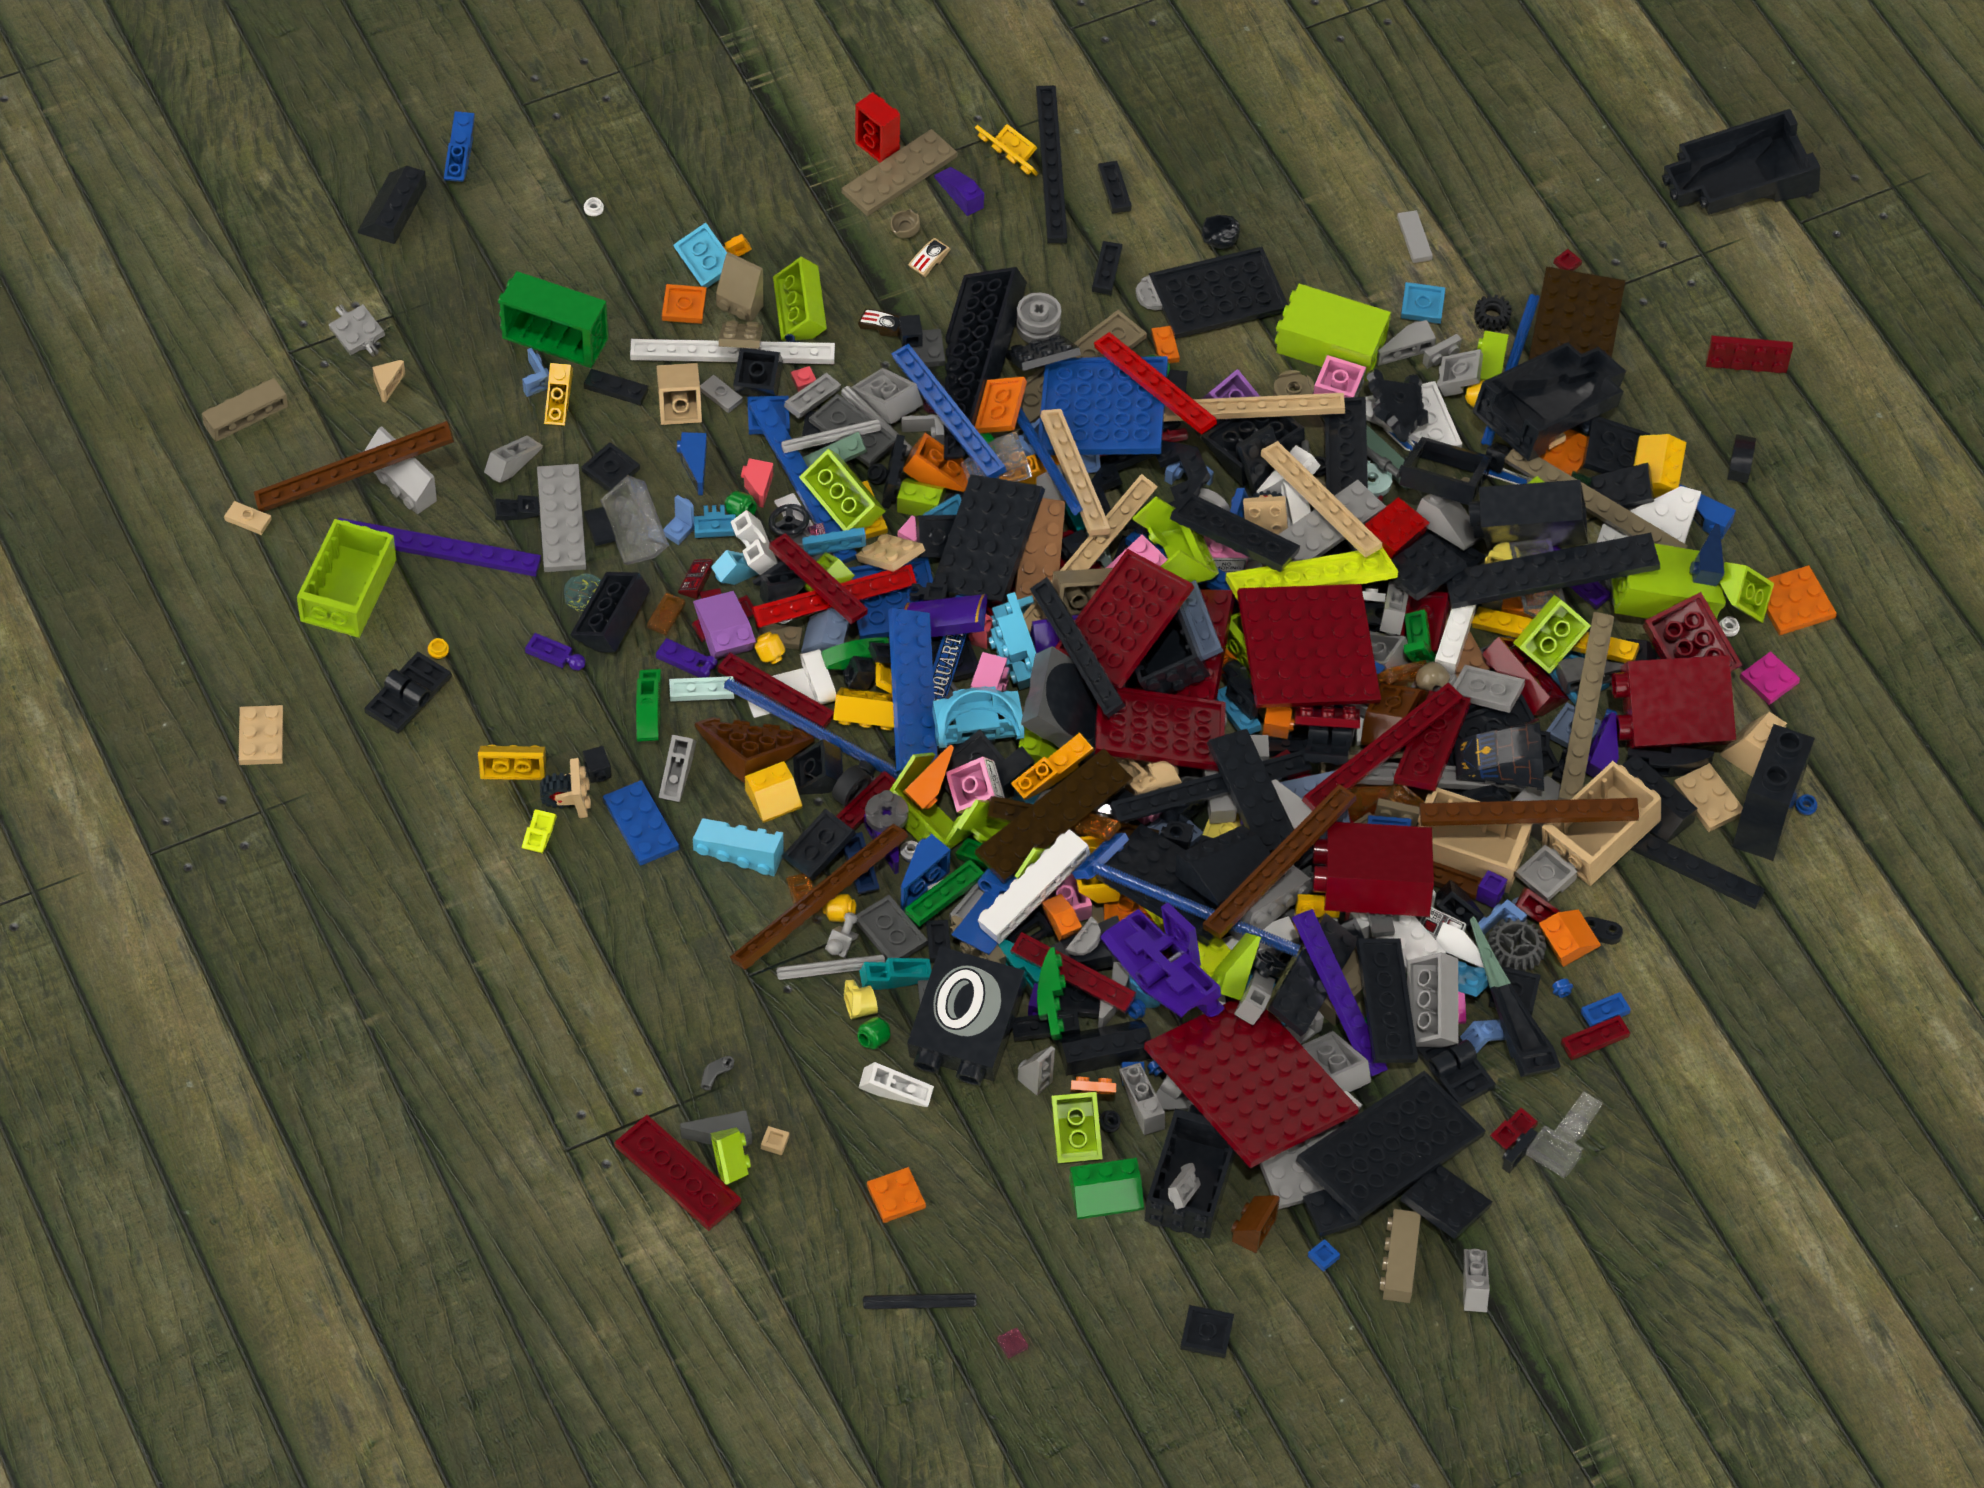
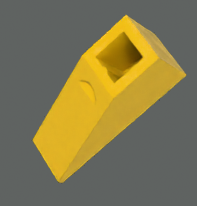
M550 363L544 424L565 426L573 375L571 365Z

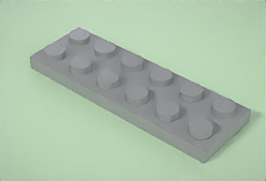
M579 464L537 467L544 572L585 570L586 559Z
M1356 480L1335 495L1364 525L1386 507L1359 480ZM1316 509L1279 534V536L1300 545L1298 554L1290 562L1318 558L1346 539Z

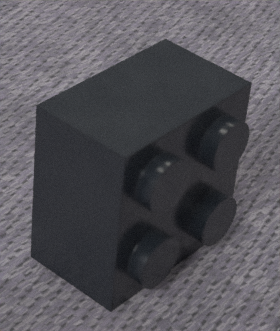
M740 348L733 383L735 392L739 395L754 397L777 396L783 366L781 353Z

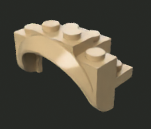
M1113 757L1133 777V781L1125 787L1133 795L1182 783L1178 776V768L1166 761L1155 763Z

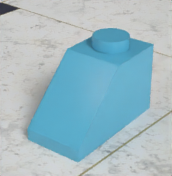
M726 550L711 567L719 582L732 585L758 575L756 571L748 566L743 553Z

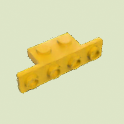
M1008 124L1005 125L996 138L977 125L975 127L979 132L977 136L985 143L989 140L993 143L991 147L1001 154L1003 151L1007 154L1006 158L1014 165L1016 162L1021 165L1020 169L1027 175L1032 173L1037 177L1039 173L1026 162L1037 149L1032 142Z

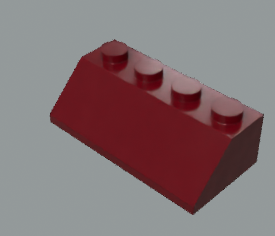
M1498 637L1482 654L1486 659L1485 662L1488 667L1497 673L1525 679V686L1521 694L1533 715L1544 716L1569 700L1542 667L1519 648L1514 647L1512 650L1510 649L1514 646L1513 642L1516 639Z

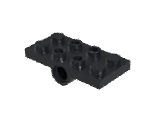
M417 652L400 671L394 669L388 674L384 682V688L368 703L364 711L367 715L399 734L452 677L451 671L422 653Z
M1309 725L1304 761H1310L1315 764L1321 762L1332 763L1333 765L1345 764L1349 759L1356 728Z
M1458 1035V1044L1445 1047H1417L1418 1056L1443 1089L1460 1106L1495 1088L1496 1083L1477 1060L1476 1050L1469 1040L1465 1039L1463 1041Z

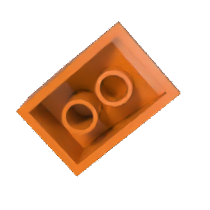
M924 433L913 446L903 467V471L918 482L961 492L965 491L970 475L974 472L972 464L963 458L945 460L944 445L927 433Z
M949 745L903 791L920 810L924 808L928 810L937 802L935 797L939 794L954 749L952 745Z

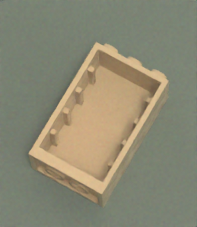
M1614 761L1606 766L1572 799L1638 798L1639 821L1545 823L1542 826V847L1547 845L1550 849H1555L1563 860L1572 863L1577 870V876L1589 886L1595 883L1661 821L1660 795L1655 790L1647 788L1642 780L1637 777L1634 778L1624 766L1618 765Z
M1438 787L1432 794L1428 793L1425 803L1480 802ZM1420 815L1417 821L1419 823L1417 827H1432L1433 861L1483 878L1489 870L1507 879L1505 892H1510L1516 877L1515 873L1519 869L1528 846L1533 823L1421 826Z

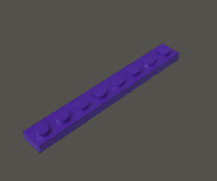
M1313 909L1292 917L1352 1047L1368 1060L1370 1077L1388 1070L1385 1063H1373L1368 1025Z

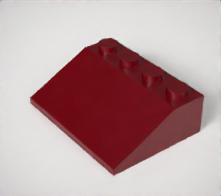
M1701 592L1645 620L1642 626L1660 659L1730 655L1731 672L1742 666Z

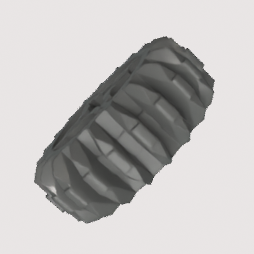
M1509 917L1507 923L1501 920L1499 926L1495 925L1489 933V940L1487 942L1500 966L1525 972L1527 968L1532 971L1534 965L1538 966L1545 956V936H1542L1541 929H1536L1535 923L1529 925L1527 919L1524 922H1520L1519 918L1516 921H1512Z

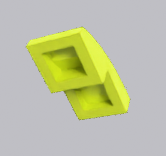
M535 809L530 827H527L522 849L539 853L544 852L557 818L556 814Z

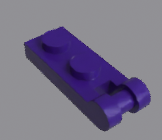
M667 638L656 652L657 659L699 678L709 677L711 674L710 670L714 669L718 664L714 657L700 654Z

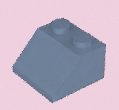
M833 608L810 616L801 653L818 649L822 653L823 650L846 643L851 624Z

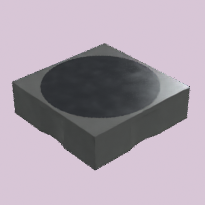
M1051 646L1035 654L1030 677V691L1025 701L1021 725L1041 738L1054 743L1059 748L1078 733H1081L1089 742L1095 737L1097 700L1073 660Z

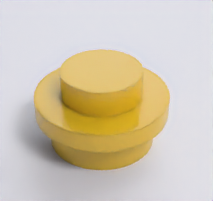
M436 638L428 645V653L435 659H441L449 653V646L443 639Z

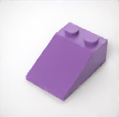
M1237 369L1201 399L1258 397L1259 394Z
M734 591L693 601L712 657L719 659L726 657L729 653L735 655L753 649L756 640L750 622Z

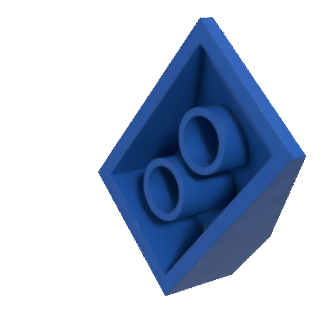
M933 834L919 841L901 885V909L903 911L926 893L928 886L942 880L950 873V849Z

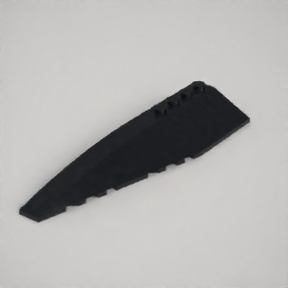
M1017 267L964 275L947 330V348L945 351L947 356V363H945L947 376L945 377V390L974 427L987 380L999 379L1017 319V307L1019 301L1023 298L1027 281ZM944 424L946 437L944 438V459L964 458L966 451Z

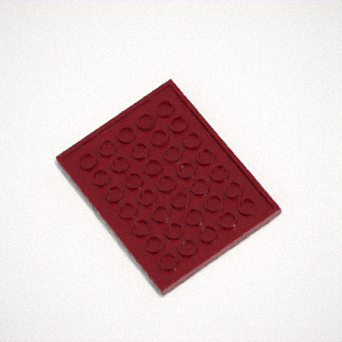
M1233 999L1223 1004L1224 1010L1215 1017H1208L1205 1014L1200 1015L1145 1042L1144 1049L1243 1161L1252 1168L1358 1114L1359 1108L1272 1013L1265 1008L1255 1024L1251 1025L1234 1015L1240 1000Z

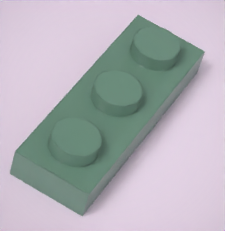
M856 432L803 457L809 468L828 448L837 453L844 462L868 451L861 434Z

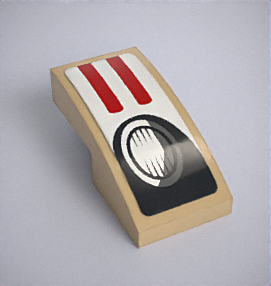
M933 238L916 254L908 266L926 278L935 264L939 265L951 249L936 238Z

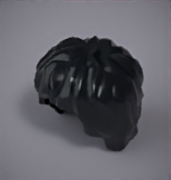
M1217 214L1212 217H1206L1201 231L1203 240L1214 248L1228 249L1234 246L1237 238H1239L1240 223L1234 217Z

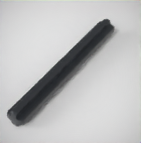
M975 1293L865 1295L863 1297L864 1309L975 1307L977 1304Z

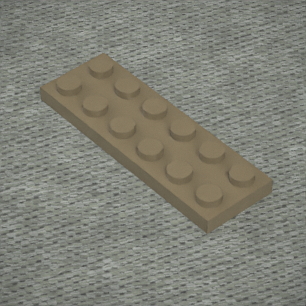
M930 129L842 187V194L868 217L957 158V151Z

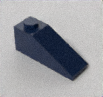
M1715 524L1697 557L1691 562L1690 573L1693 577V583L1717 587L1724 576L1720 524Z

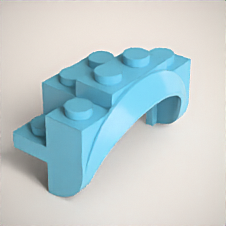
M1013 592L1007 594V603L992 608L993 616L990 617L993 619V628L990 629L991 637H988L991 649H996L998 655L996 656L1007 658V667L1010 668L1009 674L1012 683H1017L1019 690L1030 687V677L1036 654L1023 617V613L1026 612L1031 604H1034V599L1031 595L1017 600L1016 594Z
M984 686L953 691V696L949 699L944 698L933 701L936 745L939 748H946L950 744L964 743L978 730H981L989 740L1008 737L1024 738V726L1021 725L1023 714L1018 691L1001 692L996 690L995 686ZM998 714L1002 715L1005 718L999 719Z

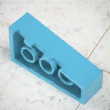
M702 818L693 837V851L701 855L715 857L722 862L737 864L741 868L756 870L763 875L775 876L784 854L783 832L776 831L775 835L768 834L766 829L758 828L756 832L748 830L743 825H738L734 828L726 822Z

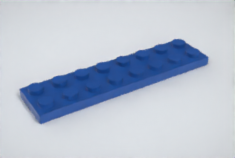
M891 608L888 610L896 772H902L913 754L933 752L935 757L931 763L937 758L933 718L934 682L930 613Z

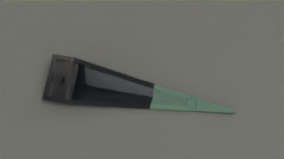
M1472 917L1470 919L1510 1057L1515 1060L1520 1076L1526 1077L1558 1070L1561 1065L1553 1045L1521 1001L1495 957L1476 918Z

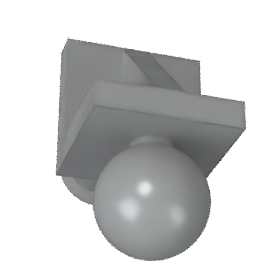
M851 912L845 914L843 927L838 926L831 931L825 948L831 955H839L845 958L851 942L859 936V934L851 931L853 923H856L858 919L856 914Z

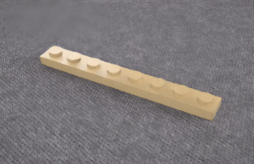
M1042 410L1040 417L1067 483L1083 508L1080 514L1089 536L1109 534L1111 528L1062 410Z
M1278 441L1261 450V456L1364 557L1382 548V542Z

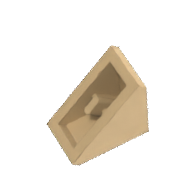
M402 360L372 367L374 381L382 402H387L405 375L404 361Z

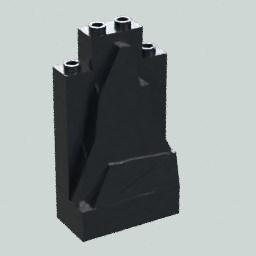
M1787 109L1679 144L1678 162L1664 166L1662 180L1664 185L1669 187L1670 197L1672 201H1676L1678 207L1699 201L1701 207L1705 208L1708 215L1760 198L1774 199L1775 202L1818 192L1820 165L1814 153L1807 154L1797 136L1798 123L1791 109Z
M1567 342L1483 381L1472 412L1521 456L1530 461L1545 454L1548 445L1561 433L1617 407L1624 392L1619 386L1622 384L1626 370L1599 347L1581 354Z

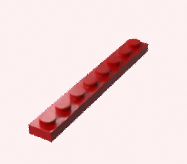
M1108 332L1094 342L1096 350L1201 435L1217 424L1216 417L1113 334Z
M909 564L900 567L894 572L887 570L840 584L860 601L908 588L917 582L912 565ZM813 590L754 606L752 611L757 627L761 628L833 607Z

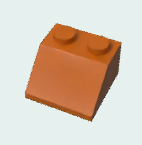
M1579 909L1558 912L1539 923L1543 936H1545L1546 941L1562 967L1601 946Z

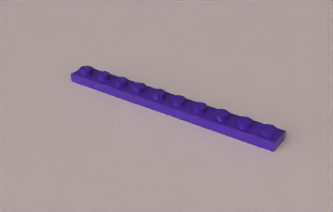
M338 518L341 521L345 520L355 525L367 526L370 529L380 532L385 531L394 535L395 551L535 577L541 563V555Z

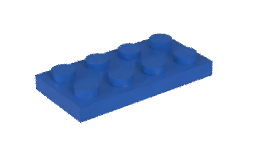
M642 780L603 796L604 804L640 866L679 850L678 842Z

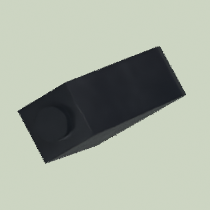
M1023 746L1019 747L996 767L1006 799L1014 796L1015 788L1011 783L1031 768L1035 762Z

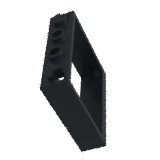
M1421 437L1418 443L1415 442L1408 458L1406 457L1403 465L1400 466L1398 472L1399 477H1401L1399 485L1469 505V502L1474 501L1479 492V487H1482L1488 477L1493 457ZM1420 458L1470 471L1474 474L1469 482H1465L1415 466Z

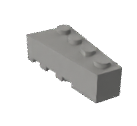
M1292 865L1285 873V876L1280 878L1240 919V922L1248 923L1250 927L1253 925L1255 929L1256 927L1261 930L1265 929L1296 904L1297 894L1309 893L1311 878ZM1234 930L1228 931L1238 941L1244 936L1242 933L1234 932Z

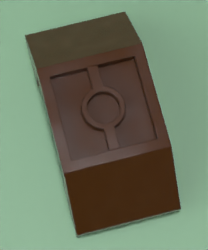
M1381 683L1379 686L1381 701L1379 703H1370L1365 712L1361 745L1368 746L1414 710L1415 707L1423 703L1427 698L1429 690Z

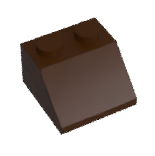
M1277 1195L1254 1196L1251 1203L1247 1202L1241 1212L1242 1218L1240 1221L1236 1220L1232 1226V1242L1257 1253L1277 1219L1280 1197Z

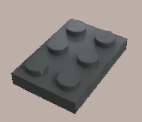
M890 895L856 914L858 918L856 924L879 952L884 955L886 960L887 958H907L928 945L926 937Z

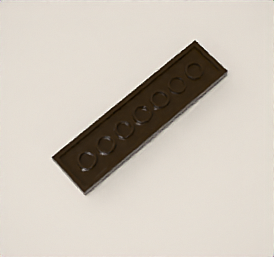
M1103 748L975 850V855L1005 884L1016 875L1033 847L1050 848L1055 844L1059 835L1065 834L1069 829H1074L1133 781V777Z

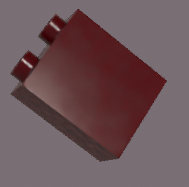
M1730 655L1628 661L1620 666L1621 672L1612 674L1614 698H1623L1624 715H1616L1618 741L1626 740L1627 751L1628 748L1647 750L1671 748L1672 746L1728 745L1736 741Z
M1334 822L1326 831V839L1319 838L1314 843L1313 864L1324 866H1314L1313 892L1324 893V911L1430 917L1434 886L1432 827Z

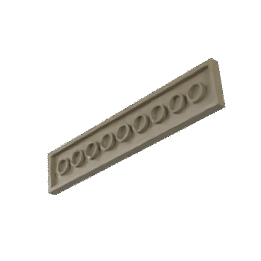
M1117 310L1074 343L1080 348L1081 355L1072 358L1105 357L1094 348V342L1108 332L1130 349H1133L1146 339L1147 333L1121 311ZM1045 366L1026 379L1027 384L1021 408L1030 423H1035L1040 418ZM1016 422L1015 430L991 432L990 434L995 438L996 444L1002 449L1018 435L1022 434L1023 431Z

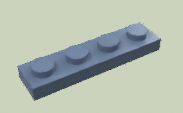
M1195 580L1190 582L1195 588L1182 605L1201 656L1205 660L1223 652L1199 585Z

